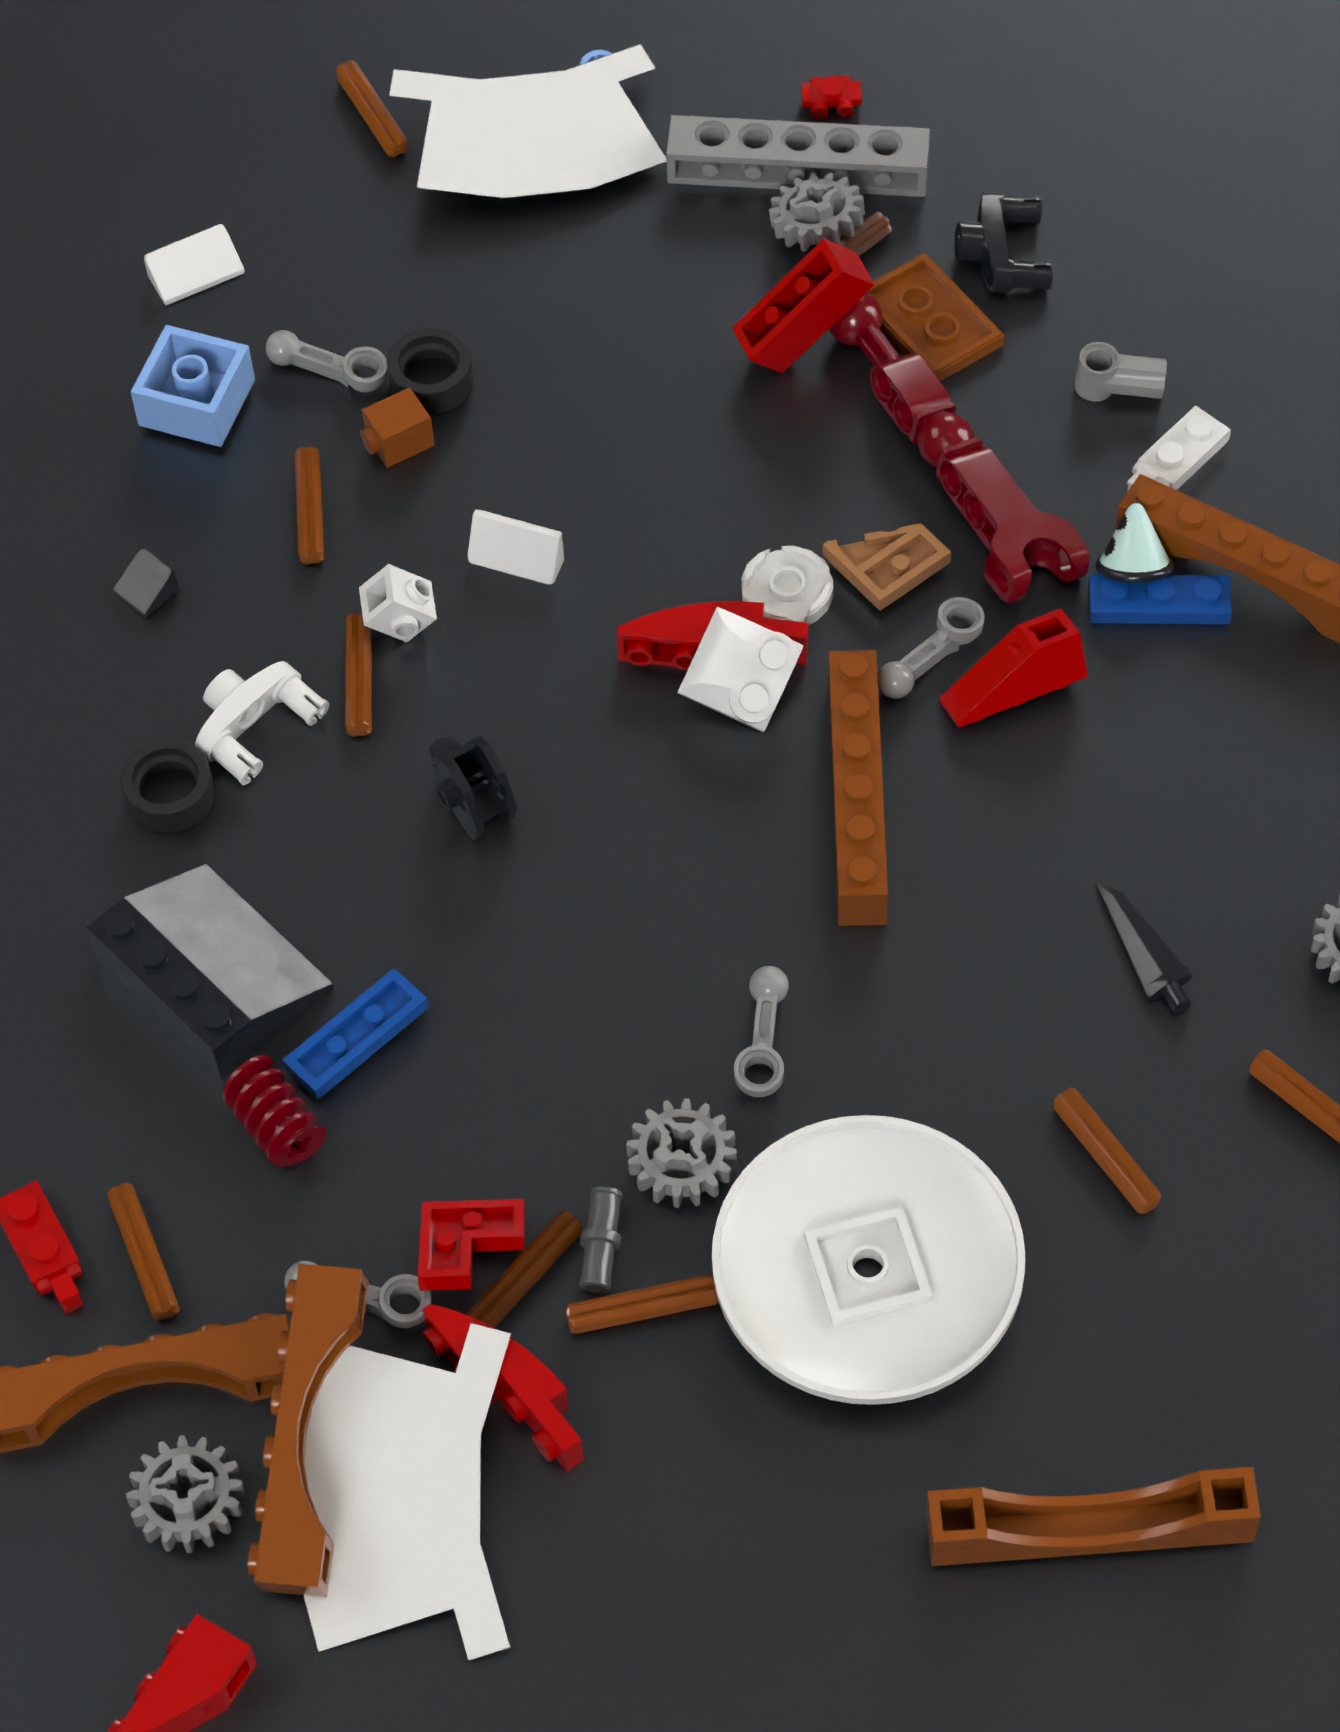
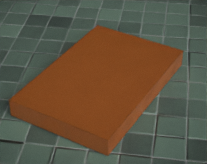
M925 252L874 280L875 285L867 292L876 298L881 307L883 319L880 331L904 356L911 353L919 354L940 382L1004 346L1005 335Z

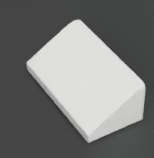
M223 224L201 231L144 256L148 277L165 306L245 273L241 260Z
M475 509L471 525L468 561L471 564L550 585L555 582L564 562L562 532Z

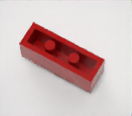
M824 238L732 327V330L750 361L783 373L875 284L856 252Z

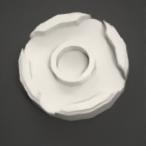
M794 545L781 546V550L770 552V549L758 553L747 564L741 577L742 601L764 602L765 618L808 622L810 625L828 611L833 599V578L829 573V567L825 560L811 550Z

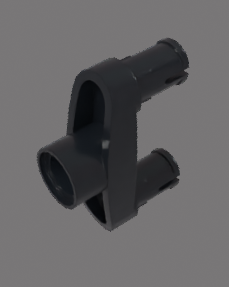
M983 191L977 221L957 222L954 238L956 260L977 261L983 280L990 292L1010 293L1012 289L1024 288L1050 290L1053 278L1051 261H1013L1012 257H1008L1004 223L1040 224L1042 217L1040 196H1004L1002 192Z

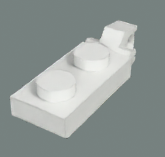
M1195 405L1138 459L1132 467L1134 475L1127 481L1128 491L1139 474L1177 490L1228 442L1231 429Z

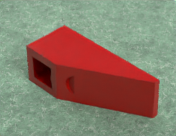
M1061 608L1017 625L939 697L940 704L957 727L960 728L1087 678L1088 674L1081 633Z
M196 1614L188 1627L182 1626L174 1633L166 1649L168 1656L157 1672L151 1671L143 1678L135 1693L136 1702L124 1719L122 1717L117 1718L107 1732H189L228 1709L257 1666L251 1646Z

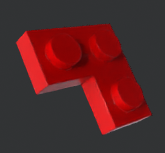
M524 1199L422 1202L418 1261L419 1291L471 1289L473 1252L524 1250Z

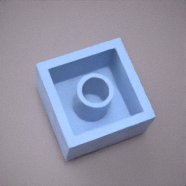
M165 325L131 390L138 425L222 447L255 381L249 346Z

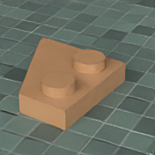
M921 523L899 527L892 532L877 531L864 534V541L838 546L836 539L830 540L823 544L822 555L879 611L951 563V551Z

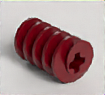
M258 1055L244 1062L232 1073L222 1092L223 1101L234 1111V1115L244 1124V1128L250 1136L255 1138V1143L259 1148L266 1152V1157L273 1166L281 1168L293 1166L305 1161L316 1153L326 1138V1129L323 1125L316 1126L317 1117L312 1111H305L306 1103L301 1097H294L295 1089L290 1083H284L285 1076L279 1069H273L274 1062L268 1055Z

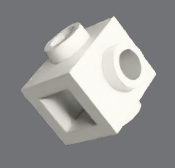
M387 564L359 587L364 626L408 642L437 619L431 581L391 564Z

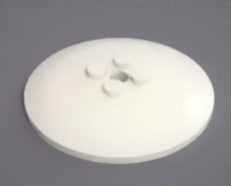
M873 1115L845 1116L814 1123L784 1136L756 1156L742 1171L730 1188L716 1221L712 1244L713 1281L722 1312L735 1336L762 1366L778 1378L807 1393L833 1401L869 1405L897 1403L934 1393L954 1383L979 1365L997 1346L1016 1313L1022 1294L1025 1275L1024 1238L1018 1214L1002 1183L991 1169L964 1145L940 1131L905 1119ZM871 1258L878 1261L883 1269L874 1277H863L856 1273L853 1266L861 1259Z

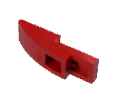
M721 601L683 605L654 612L618 626V661L630 662L638 666L649 664L672 666L687 671L716 608L720 607L771 631L783 633L791 640L804 645L796 664L806 665L809 650V623L765 618L764 602Z
M429 1304L422 1309L426 1328L422 1332V1337L437 1358L440 1359L446 1355L455 1366V1369L452 1370L453 1373H456L470 1324L473 1323L495 1329L480 1320L448 1308ZM510 1338L490 1405L500 1398L509 1415L517 1423L524 1419L535 1432L532 1435V1440L544 1458L549 1462L556 1458L566 1472L582 1462L584 1457L581 1438L562 1416L564 1412L569 1410L567 1389L548 1367L526 1348Z

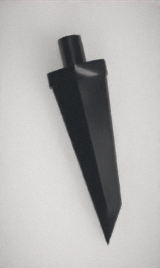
M1095 881L1149 1002L1164 997L1175 1014L1187 1010L1191 1002L1181 986L1190 981L1192 975L1186 965L1180 962L1123 892Z

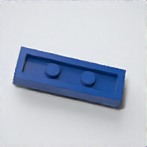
M1089 574V623L1230 625L1232 616L1230 576L1169 575L1154 582L1124 583L1110 580L1101 574Z
M393 968L282 1060L284 1069L318 1101L429 1008L428 1000L403 975Z

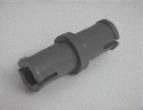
M599 1186L592 1188L590 1191L591 1200L587 1229L583 1230L580 1236V1245L584 1248L581 1279L578 1285L581 1291L589 1294L603 1295L611 1291L614 1254L621 1247V1235L617 1233L623 1193L616 1188Z

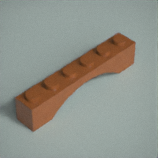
M1139 474L1118 505L1116 528L1127 508L1132 503H1140L1145 508L1168 557L1196 559L1240 573L1265 586L1287 601L1321 635L1340 643V564Z
M876 650L829 651L828 688L833 762L838 926L887 925L888 883Z
M299 1264L297 1280L290 1279L287 1285L286 1310L292 1311L289 1331H282L279 1340V1363H285L282 1383L274 1384L271 1395V1414L277 1415L274 1436L268 1435L266 1437L263 1452L264 1468H270L267 1489H259L256 1500V1520L262 1521L259 1542H252L248 1556V1574L254 1575V1582L262 1591L319 1597L327 1596L334 1543L321 1524L309 1493L305 1468L306 1432L313 1404L325 1377L342 1353L362 1334L369 1282L362 1269Z
M261 1313L250 1317L246 1322L227 1326L207 1324L199 1327L192 1333L178 1336L158 1334L148 1337L143 1343L124 1347L104 1345L94 1349L92 1353L70 1358L64 1355H55L43 1359L40 1364L20 1368L0 1366V1453L43 1445L62 1424L85 1407L111 1394L141 1385L166 1382L192 1383L228 1391L249 1402L271 1398L274 1384L282 1383L285 1363H279L278 1347L282 1331H289L290 1329L287 1315Z
M1253 1467L1201 1470L1147 1487L1084 1496H1033L1001 1492L984 1487L935 1490L927 1492L926 1505L931 1566L1248 1543L1255 1541L1261 1520Z

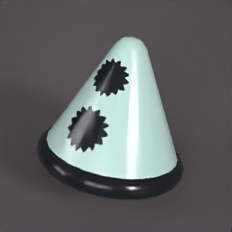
M1132 503L1127 508L1103 554L1097 559L1095 567L1099 574L1110 580L1124 583H1148L1169 576L1173 571L1174 564L1168 557L1145 508L1140 503Z

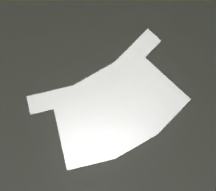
M641 44L565 71L509 77L471 79L394 69L389 96L432 101L417 188L499 198L591 189L667 162L663 152L619 84V81L656 69Z
M471 1323L456 1373L349 1346L325 1377L312 1407L306 1432L305 1468L309 1493L319 1520L334 1543L327 1596L303 1595L319 1652L450 1609L455 1611L468 1660L510 1647L480 1544L481 1432L511 1333Z

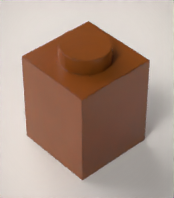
M410 387L362 409L365 427L360 430L362 441L367 451L371 455L377 453L387 468L435 446L431 417Z

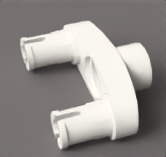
M287 662L274 663L246 681L233 670L227 669L211 681L204 693V702L214 712L201 728L195 742V747L202 752L209 762L217 761L237 778L239 783L246 785L251 782V778L247 774L249 773L255 778L261 771L263 762L235 739L276 703H285L304 719L305 723L309 726L317 723V718L314 715L321 719L326 714L330 704L301 681V674Z

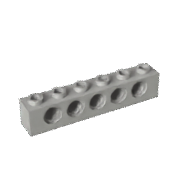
M671 115L666 152L667 183L779 189L782 186L793 188V179L795 178L804 181L809 179L810 174L815 173L818 179H824L828 173H833L834 181L836 182L843 177H847L850 186L858 185L860 194L926 197L930 128Z

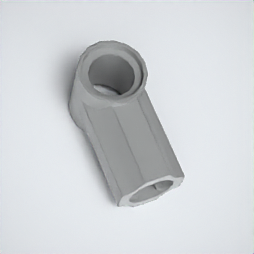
M1092 342L1081 349L1074 381L1075 391L1085 400L1092 402L1103 401L1111 394L1162 399L1167 361L1160 358L1119 354L1114 347L1107 343Z

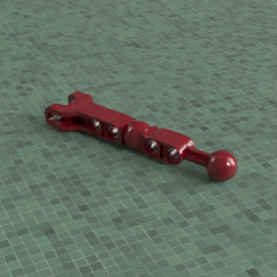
M866 293L829 328L830 333L845 345H859L874 365L870 371V381L875 396L899 429L910 437L909 439L913 444L918 443V449L923 459L937 468L935 475L941 480L946 493L989 551L984 565L986 581L1004 602L1011 603L1026 597L1032 573L1029 566L1046 568L1062 582H1070L1086 576L1089 568L1090 554L1085 542L1073 525L1059 516L1043 513L1034 507L995 454L983 445L980 437L974 438L969 422L955 413L956 405L951 402L948 392L919 354L911 353L902 357L898 355L880 331L883 317L879 302L876 298Z

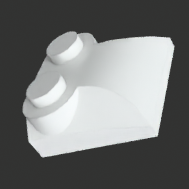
M717 607L677 693L763 733L804 645L791 640L783 633L771 631Z

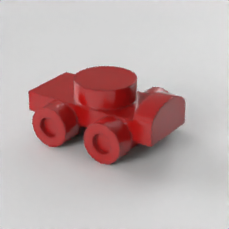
M847 75L827 76L824 78L820 76L813 77L809 82L801 83L802 109L811 108L812 117L822 120L829 114L828 107H837L839 117L849 118L854 114V106L862 105L860 80L851 81V78Z

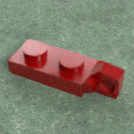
M35 1180L1 1197L0 1224L35 1292L39 1291L42 1296L53 1290L65 1315L83 1307L84 1304L80 1298V1293L73 1282L74 1279L83 1275L82 1266L38 1181Z

